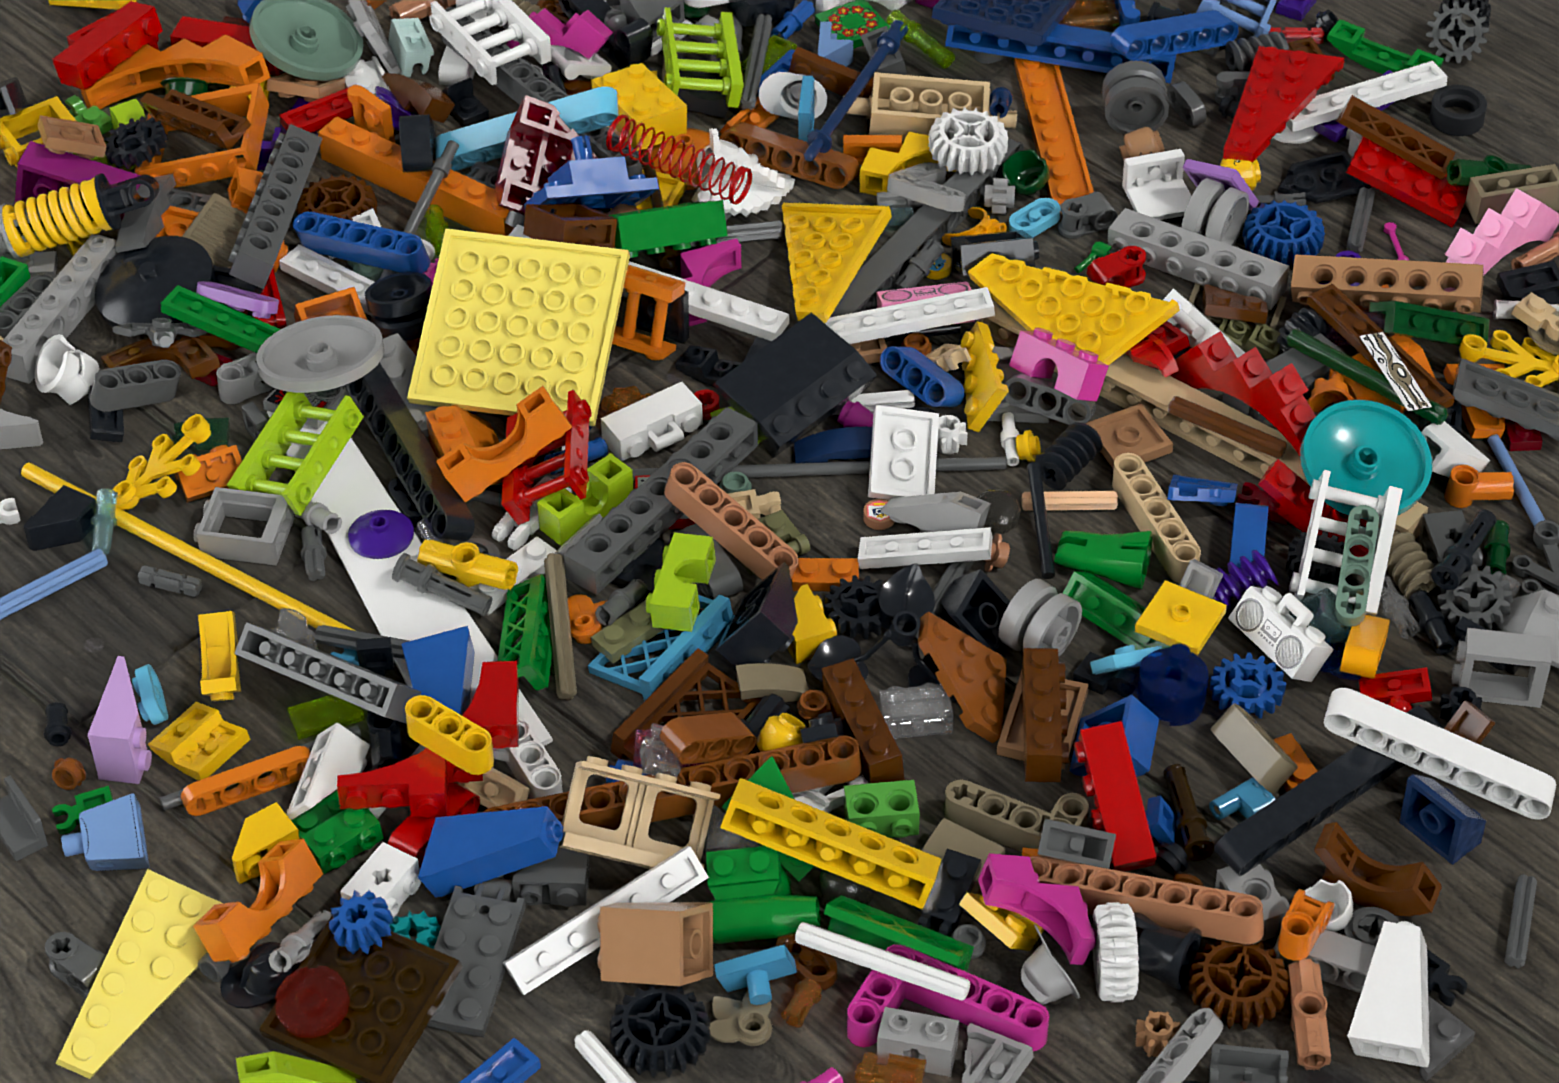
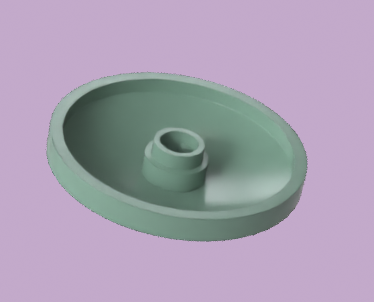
M262 0L254 9L250 20L249 32L251 40L256 49L263 54V57L280 70L303 79L327 81L344 77L356 68L363 51V38L353 24L354 21L341 9L325 0Z

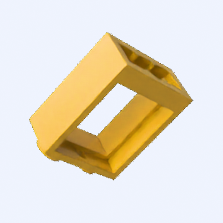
M57 96L27 107L16 114L0 118V150H4L6 159L11 166L15 165L18 167V162L29 144L20 145L16 139L39 131L38 122L40 115L76 121ZM42 137L33 141L44 145Z

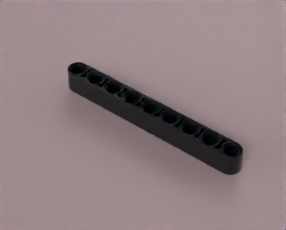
M379 362L368 374L344 386L364 416L363 418L432 535L439 539L467 541L474 532L475 523L473 515L464 500L445 478L436 462L438 457Z
M1417 705L1406 712L1444 729L1421 705ZM1358 744L1228 831L1216 843L1213 850L1238 876H1243L1406 764Z

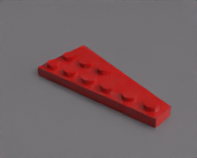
M1259 46L1224 146L1223 159L1245 160L1253 163L1270 145L1271 138L1276 133L1280 134L1286 128V123L1290 119L1294 120L1316 97V91L1322 85L1326 86L1331 81L1332 74L1335 71L1339 72L1344 67V57Z

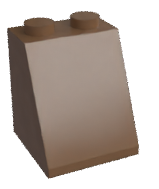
M614 903L600 907L597 927L600 933L598 967L601 970V981L682 986L713 976V903Z

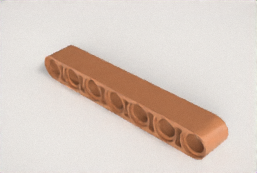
M1041 856L1030 857L1034 872L1038 874L1039 883L1079 886L1083 902H1086L1088 907V915L1093 916L1097 905L1119 902V904H1129L1133 913H1141L1159 926L1188 933L1193 928L1200 929L1203 937L1240 944H1253L1264 936L1263 904L1255 896Z

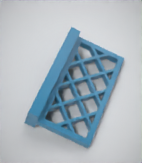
M698 595L700 609L704 610L700 615H697L692 632L683 631L679 636L669 638L668 632L675 630L664 629L658 634L665 633L666 639L646 643V640H644L642 644L632 648V652L626 656L624 654L621 656L622 665L604 667L610 661L604 654L600 653L588 665L589 673L643 694L645 702L697 648L707 653L723 636L733 616L730 598L718 595L714 600ZM666 649L659 657L649 659L648 653ZM645 654L646 660L626 664L625 658ZM646 670L639 677V680L628 676L630 673Z

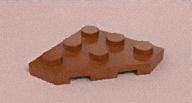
M927 612L920 618L918 635L920 649L924 655L930 654L939 669L935 675L948 697L954 696L963 710V713L959 716L965 727L987 741L994 743L1000 739L1002 732L1007 659L950 625L945 620L940 619L931 612Z

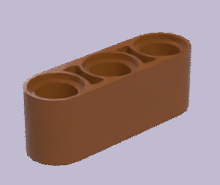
M732 712L677 717L664 725L659 735L660 740L682 764L714 762L744 756L752 751L757 742L754 734Z

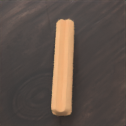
M1114 490L1044 491L1046 511L1115 510L1118 506V495ZM1031 492L1022 493L1021 504L1024 511H1033Z

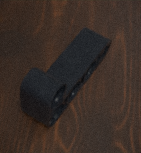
M559 0L562 11L569 19L575 13L580 16L586 10H589L603 23L606 13L612 9L604 0ZM638 18L629 24L626 23L624 27L616 30L615 34L608 38L600 50L620 70L633 64L642 63L650 57L653 41L652 28L644 18Z
M430 114L399 116L403 173L431 171L436 129Z

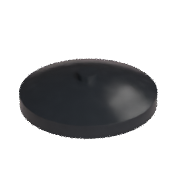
M181 236L155 237L145 248L121 252L108 263L97 280L95 302L103 319L112 328L125 323H152L154 318H167L171 320V323H183V321L162 313L161 302L177 285L196 293L198 282L215 283V267L207 250L198 242Z

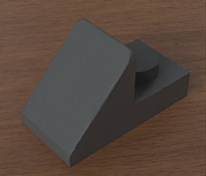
M1045 819L1037 856L1109 869L1116 834Z

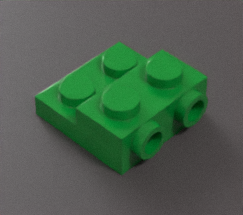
M338 790L291 820L298 828L299 838L304 839L323 875L343 866L349 859L364 850L371 849L377 842L384 839L380 822L368 808L340 809Z

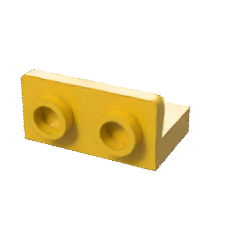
M966 893L959 903L961 907L1010 949L1030 951L1039 939L1034 925L1038 927L1041 934L1045 930L1032 920L1004 908L985 905L983 895Z

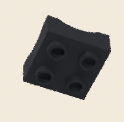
M677 53L678 59H687L682 54ZM679 70L680 77L722 80L723 78L718 73ZM679 89L678 97L687 105V110L703 113L707 116L725 118L729 107H727L726 95H722L721 92Z

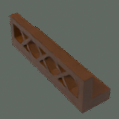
M173 89L164 98L147 92L140 100L151 117H154L156 121H160L163 124L226 150H230L251 126L246 118ZM175 100L179 101L180 105L175 104ZM236 124L237 126L230 133L227 127Z
M1353 95L1336 120L1338 123L1441 180L1446 176V168L1456 153Z

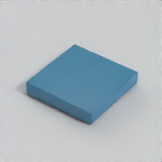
M803 76L798 111V139L807 142V136L814 130L815 122L813 76Z

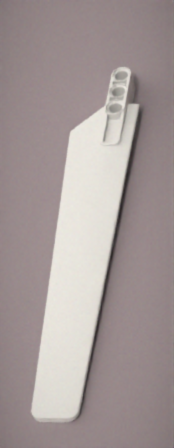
M267 411L269 418H271L273 412ZM325 421L319 429L304 424L300 431L321 434L328 422ZM350 438L312 497L311 502L324 504L330 512L336 513L341 518L342 525L339 531L334 534H328L380 635L412 641L468 626L475 651L470 705L479 685L482 662L498 661V656L465 607L430 591L428 593H420L417 591V587L402 580L399 582L392 580L393 569L403 553L409 554L411 559L417 562L419 547L422 543L415 532L409 547L400 554L390 558H366L357 554L351 548L348 532L357 518L375 510H394L400 512V510L352 438ZM292 443L286 452V456L304 459L312 446ZM394 657V661L407 686L413 688L406 660ZM519 689V747L493 748L494 759L505 761L518 782L531 788L528 795L529 799L563 793L561 773L544 748L545 745L553 741V738Z

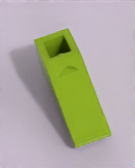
M275 1051L236 1058L239 1083H356L354 1077L332 1065Z

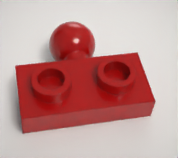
M1427 667L1379 673L1375 675L1374 679L1358 676L1361 694L1405 713L1412 709L1411 703L1432 701Z

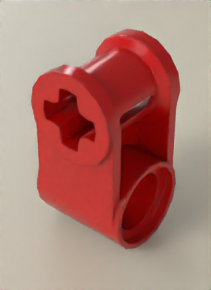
M1126 246L1119 251L1095 259L1087 268V276L1093 283L1101 285L1111 283L1127 288L1140 285L1144 282L1146 275L1143 269V264L1146 261V252L1138 246Z

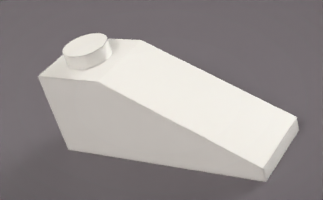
M339 723L318 734L286 813L290 820L306 812L337 789V775L362 773L367 764L365 757L370 745Z

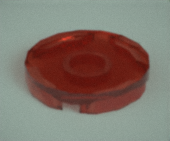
M317 966L318 968L308 969V967L300 968L286 977L277 989L275 997L277 1000L276 1016L284 1028L297 1037L315 1038L325 1035L339 1026L348 1012L350 1004L348 987L336 971L326 966Z

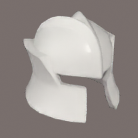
M58 334L49 338L39 352L35 365V382L40 392L57 393L71 405L88 394L90 386H93L95 374L99 371V364L86 353L75 350L76 348L70 345L63 335Z

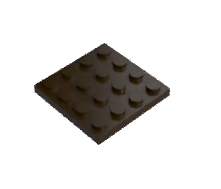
M328 921L311 947L309 955L298 967L259 1031L267 1039L316 1061L332 1065L365 1083H392L463 966L458 959L392 931L391 936L381 937L382 947L373 944L370 946L368 954L363 952L360 947L352 954L347 950L346 946L341 948L336 943Z

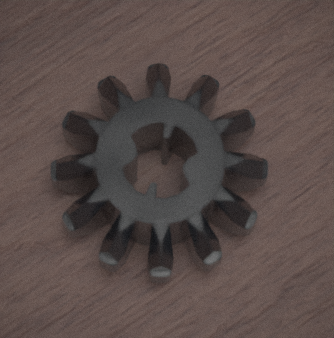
M1304 307L1298 313L1294 312L1289 320H1285L1286 324L1280 328L1279 332L1281 334L1278 336L1277 342L1284 353L1292 348L1287 344L1288 341L1286 339L1293 329H1299L1312 337L1321 333L1329 339L1327 335L1330 333L1331 328L1317 312Z

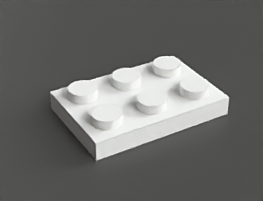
M882 405L875 406L868 497L890 500L895 497L935 494L939 413Z

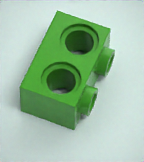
M914 780L844 786L845 820L886 837L903 838L919 835L920 812Z

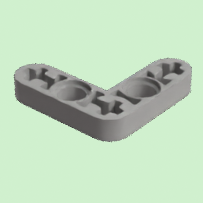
M925 162L889 174L887 191L892 194L945 211L960 212L964 210L966 194L942 185L945 183L947 170L945 166L941 167L938 163Z

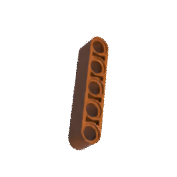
M745 122L736 123L724 131L719 140L728 141L738 148L741 147L747 154L757 155L758 164L760 163L761 166L833 189L844 188L856 179L860 173V165L854 157L831 149L826 153H818L814 159L819 166L818 168L813 161H806L804 158V153L809 147L806 141ZM839 168L844 171L845 176L842 175V173L840 172Z

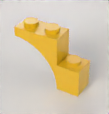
M908 132L899 153L870 148L860 168V192L876 196L878 192H888L889 174L925 162L938 163V160L932 159V154L929 151V135Z
M226 611L198 615L202 655L201 693L202 695L210 696L211 701L234 699L235 692H241L238 658L234 654L238 645L235 612Z

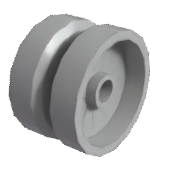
M1206 178L1197 186L1189 200L1183 217L1182 228L1233 246L1245 223L1249 208V195L1233 187L1225 191L1222 183Z
M1036 578L1029 581L1016 593L1005 610L999 626V638L1002 643L1015 651H1023V648H1058L1059 657L1071 643L1079 627L1082 617L1080 602L1066 594H1058L1055 587L1041 579Z

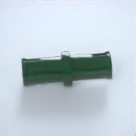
M1497 520L1489 531L1488 541L1484 545V555L1486 557V566H1490L1491 574L1493 575L1500 571L1504 578L1506 575V560L1511 552V547L1508 543L1510 529L1507 522Z

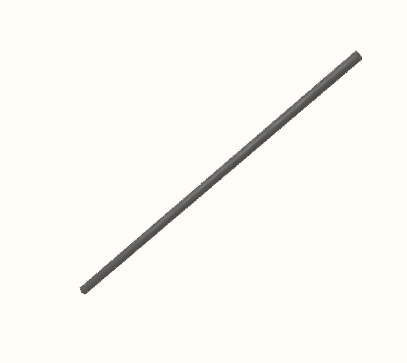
M1006 456L936 459V472L1007 469ZM870 461L737 465L730 472H741L747 478L870 474ZM659 468L632 469L633 481H635V476L650 475ZM564 471L557 472V474L553 475L549 473L542 477L534 479V483L532 485H536L545 476H548L552 479L564 475ZM503 482L490 486H503Z

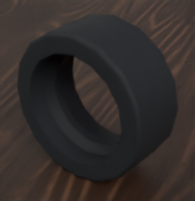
M1448 85L1434 93L1429 118L1437 130L1447 135L1469 136L1478 132L1483 127L1488 103L1485 96L1472 87ZM1455 106L1462 107L1471 111L1472 113L1456 114L1446 110L1445 108Z

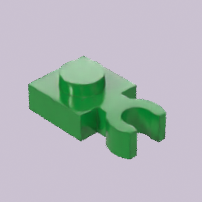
M109 785L75 795L77 804L75 806L67 804L54 806L52 812L55 817L68 815L66 822L56 825L59 834H67L73 831L76 825L80 824L79 814L81 812L113 801Z

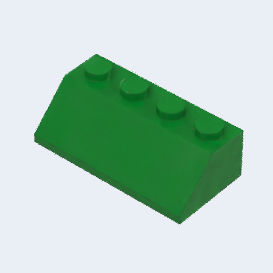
M723 200L690 202L609 215L617 219L615 249L629 250L630 258L638 257L639 250L646 249L647 254H657L665 252L664 246L672 245L673 250L691 248L690 242L698 241L699 246L712 245L717 243L716 238L728 236Z

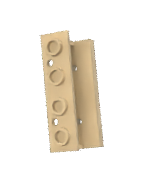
M587 756L586 761L576 762L562 821L564 826L563 838L559 842V848L651 869L686 846H691L701 863L713 804L715 800L720 798V794L710 792L712 786L693 781L690 782V787L677 784V777L662 773H656L655 778L642 775L643 769L630 765H622L621 770L607 767L608 760ZM590 775L623 781L628 786L622 818L617 830L605 829L580 821L579 814L587 780ZM661 791L689 797L696 802L689 841L684 847L652 840L648 835L656 796Z

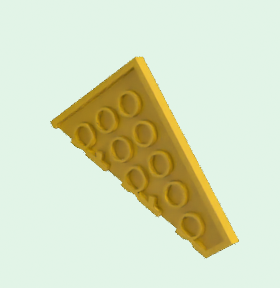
M812 203L782 204L794 305L798 321L812 312L822 322L827 323L891 219L890 206Z
M993 253L968 271L970 279L980 288L987 287L991 298L1027 331L1034 332L1035 328L1048 330L1053 333V339L1057 340L1059 338L1076 344L1074 349L1093 352L1099 355L1097 360L1107 365H1110L1180 311L1178 302L1174 299L1168 302L1152 298L1150 293L1134 292L1130 288L1111 283L1101 285L1089 282L1087 277L1072 276L1064 271L1044 267L1042 270L1026 266L1024 261L1008 260L1005 256Z

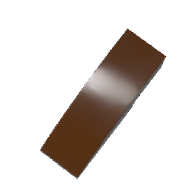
M384 73L382 76L386 85L406 111L419 115L430 114L432 120L444 123L455 106L444 92L427 82L395 73Z

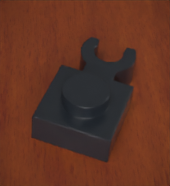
M1427 949L1428 994L1434 990L1438 993V998L1443 1004L1452 1007L1456 995L1449 990H1456L1461 995H1464L1467 989V982L1459 976L1448 975L1451 965Z

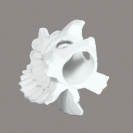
M709 129L710 144L704 148L705 158L710 153H714L715 162L723 157L725 159V167L728 163L734 162L735 171L739 167L744 166L751 169L753 174L749 192L741 203L734 205L730 203L729 199L723 200L725 214L730 212L735 216L738 213H742L747 217L751 212L757 214L760 210H768L771 204H779L782 196H786L790 189H793L795 179H792L791 175L781 174L777 170L761 166L760 163L758 164L757 155L747 154L741 147L738 148L728 141L719 140L717 129ZM702 151L698 154L697 157V168L699 167L702 159ZM710 156L704 165L701 181L710 169L713 156ZM723 160L719 161L714 170L711 185L715 182L721 171ZM732 164L728 167L723 177L721 190L730 178L733 168ZM747 171L745 172L742 185L734 195V201L740 196L745 187ZM709 177L701 184L705 189L709 188ZM719 181L711 189L712 192H719ZM730 184L721 193L723 197L729 196ZM699 187L691 200L693 202L722 199L720 195H711L709 190L702 191Z

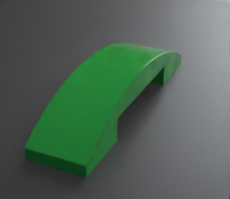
M1341 19L1338 20L1327 36L1329 42L1348 58L1381 74L1388 70L1392 72L1401 71L1434 61L1440 68L1444 58L1417 49L1413 56L1373 42L1364 38V28Z

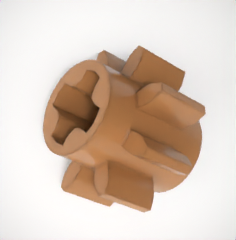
M1149 1011L1146 1021L1137 1020L1136 1047L1143 1046L1148 1057H1158L1181 1028V1023L1173 1022L1169 1012L1153 1013Z

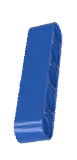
M1211 10L1120 26L1112 33L1110 44L1129 60L1140 61L1225 46L1228 41L1236 39L1239 27L1238 24L1218 10Z
M303 212L293 221V228L301 245L318 254L401 273H423L430 266V258L421 238L414 234L316 212Z

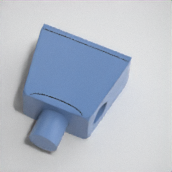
M129 794L81 812L79 814L81 832L61 836L65 857L84 853L85 860L91 870L150 868L141 806L135 794Z

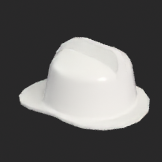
M789 72L771 74L763 80L759 88L758 97L761 105L772 114L798 120L802 78L806 75ZM814 80L816 119L823 113L827 105V95L824 87Z

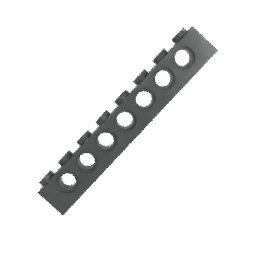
M292 124L289 125L286 134L279 133L228 261L233 263L229 275L264 289L320 147L322 137Z
M728 407L719 415L714 416L708 425L690 438L686 445L678 452H674L664 465L658 470L653 471L643 484L637 489H633L621 504L612 508L599 524L591 527L577 544L568 548L564 554L566 579L595 595L599 594L623 571L626 565L639 557L649 544H653L684 515L682 511L666 498L664 493L673 466L682 462L690 463L717 484L758 446V423Z

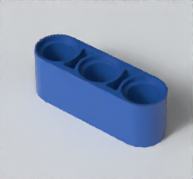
M892 346L887 347L882 352L880 365L883 371L929 406L957 407L963 401V385L917 349Z
M1235 503L1229 562H1233L1238 568H1240L1241 556H1245L1252 562L1253 550H1257L1264 556L1269 506Z

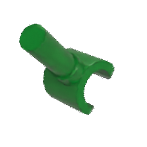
M1100 241L1095 242L1091 249V254L1074 267L1075 272L1079 274L1095 259L1111 254L1109 251L1112 249V246Z

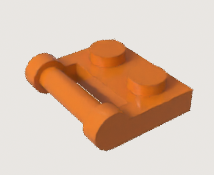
M360 85L348 88V99L352 102L355 125L395 143L391 106Z

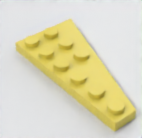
M147 869L55 1064L90 1079L118 1051L122 1044L146 1022L148 1017L198 968V961L207 953V950L193 925L215 904L223 903Z

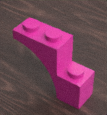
M546 8L537 14L533 11L528 16L550 37L551 45L573 49L584 55L587 59L594 56L613 34V31L589 10H586L580 16L575 13L566 25ZM510 40L506 45L512 49L521 44L518 41Z
M735 238L680 253L682 279L710 288L722 276L742 268L741 244L738 239ZM689 314V327L707 322V319Z
M989 853L978 878L985 905L1004 908L1032 920L1045 929L1059 943L1068 958L1069 964L1084 965L1090 950L1092 951L1096 945V932L1091 927L1088 918V907L1086 902H1083L1079 886L1039 883L1038 874L1034 872L1030 857Z

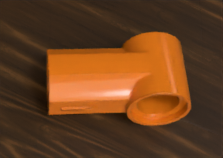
M1457 465L1450 472L1444 498L1451 506L1456 508H1466L1472 504L1473 500H1512L1514 493L1512 472H1478L1471 466Z

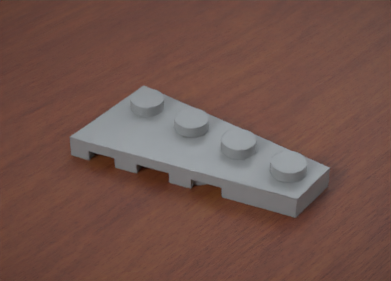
M396 333L383 339L384 354L380 363L426 438L429 435L425 412L435 410L438 407L409 403L407 396L416 355L401 336Z

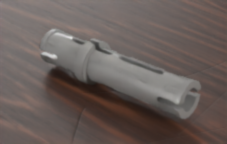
M326 910L323 913L318 911L296 933L288 934L282 940L280 947L270 954V966L275 971L281 973L283 969L284 972H287L295 963L302 962L309 955L311 947L332 916L331 913Z

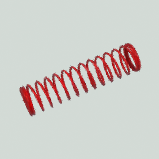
M624 114L618 116L610 125L606 137V146L612 152H620L625 157L630 156L631 160H639L642 165L649 164L651 169H659L663 174L669 173L672 178L679 177L681 182H689L693 187L699 186L702 191L709 190L711 195H720L722 200L729 199L730 203L734 205L741 203L749 192L753 175L749 168L741 166L735 171L734 162L728 163L725 167V159L723 157L715 162L714 153H710L705 158L704 149L701 148L695 153V146L693 144L685 149L684 140L678 141L675 145L674 136L671 135L665 140V133L663 131L655 136L654 127L646 130L644 123L636 126L635 119H629ZM625 118V125L621 130L619 142L612 147L611 139L618 123ZM633 121L632 132L626 141L630 130V122ZM642 125L643 132L636 147L631 151L633 137L637 129ZM653 130L651 142L643 155H641L643 141L648 132ZM663 134L661 146L651 160L653 145L658 136ZM672 138L671 150L661 164V156L665 145ZM629 143V153L625 154L622 152V149ZM683 143L681 154L675 165L671 168L673 154L677 146ZM639 147V158H634L631 154ZM692 147L690 161L681 172L684 156L688 149ZM648 151H649V155H648V161H649V162L645 163V162L642 161V158H643V157L648 153ZM702 151L703 155L700 165L691 177L693 163L697 155ZM658 155H659V159H658V165H659V166L654 167L651 163H652V162L658 157ZM713 156L711 167L701 181L704 165L708 158ZM669 160L668 171H663L661 167ZM723 160L721 171L715 182L711 185L714 170L719 161ZM679 164V175L675 176L672 174L671 171L674 170L676 166ZM732 164L733 168L730 178L721 190L723 177L728 167ZM689 168V172H688V178H689V179H687V180L682 179L681 176H682V175L687 171V169ZM747 171L745 187L740 196L734 201V195L742 185L745 172ZM698 172H699V177H698V182H699V183H698V184H693L691 180H692V179L698 174ZM709 177V188L705 189L701 184ZM719 181V192H712L711 189ZM730 184L729 196L723 197L721 193Z

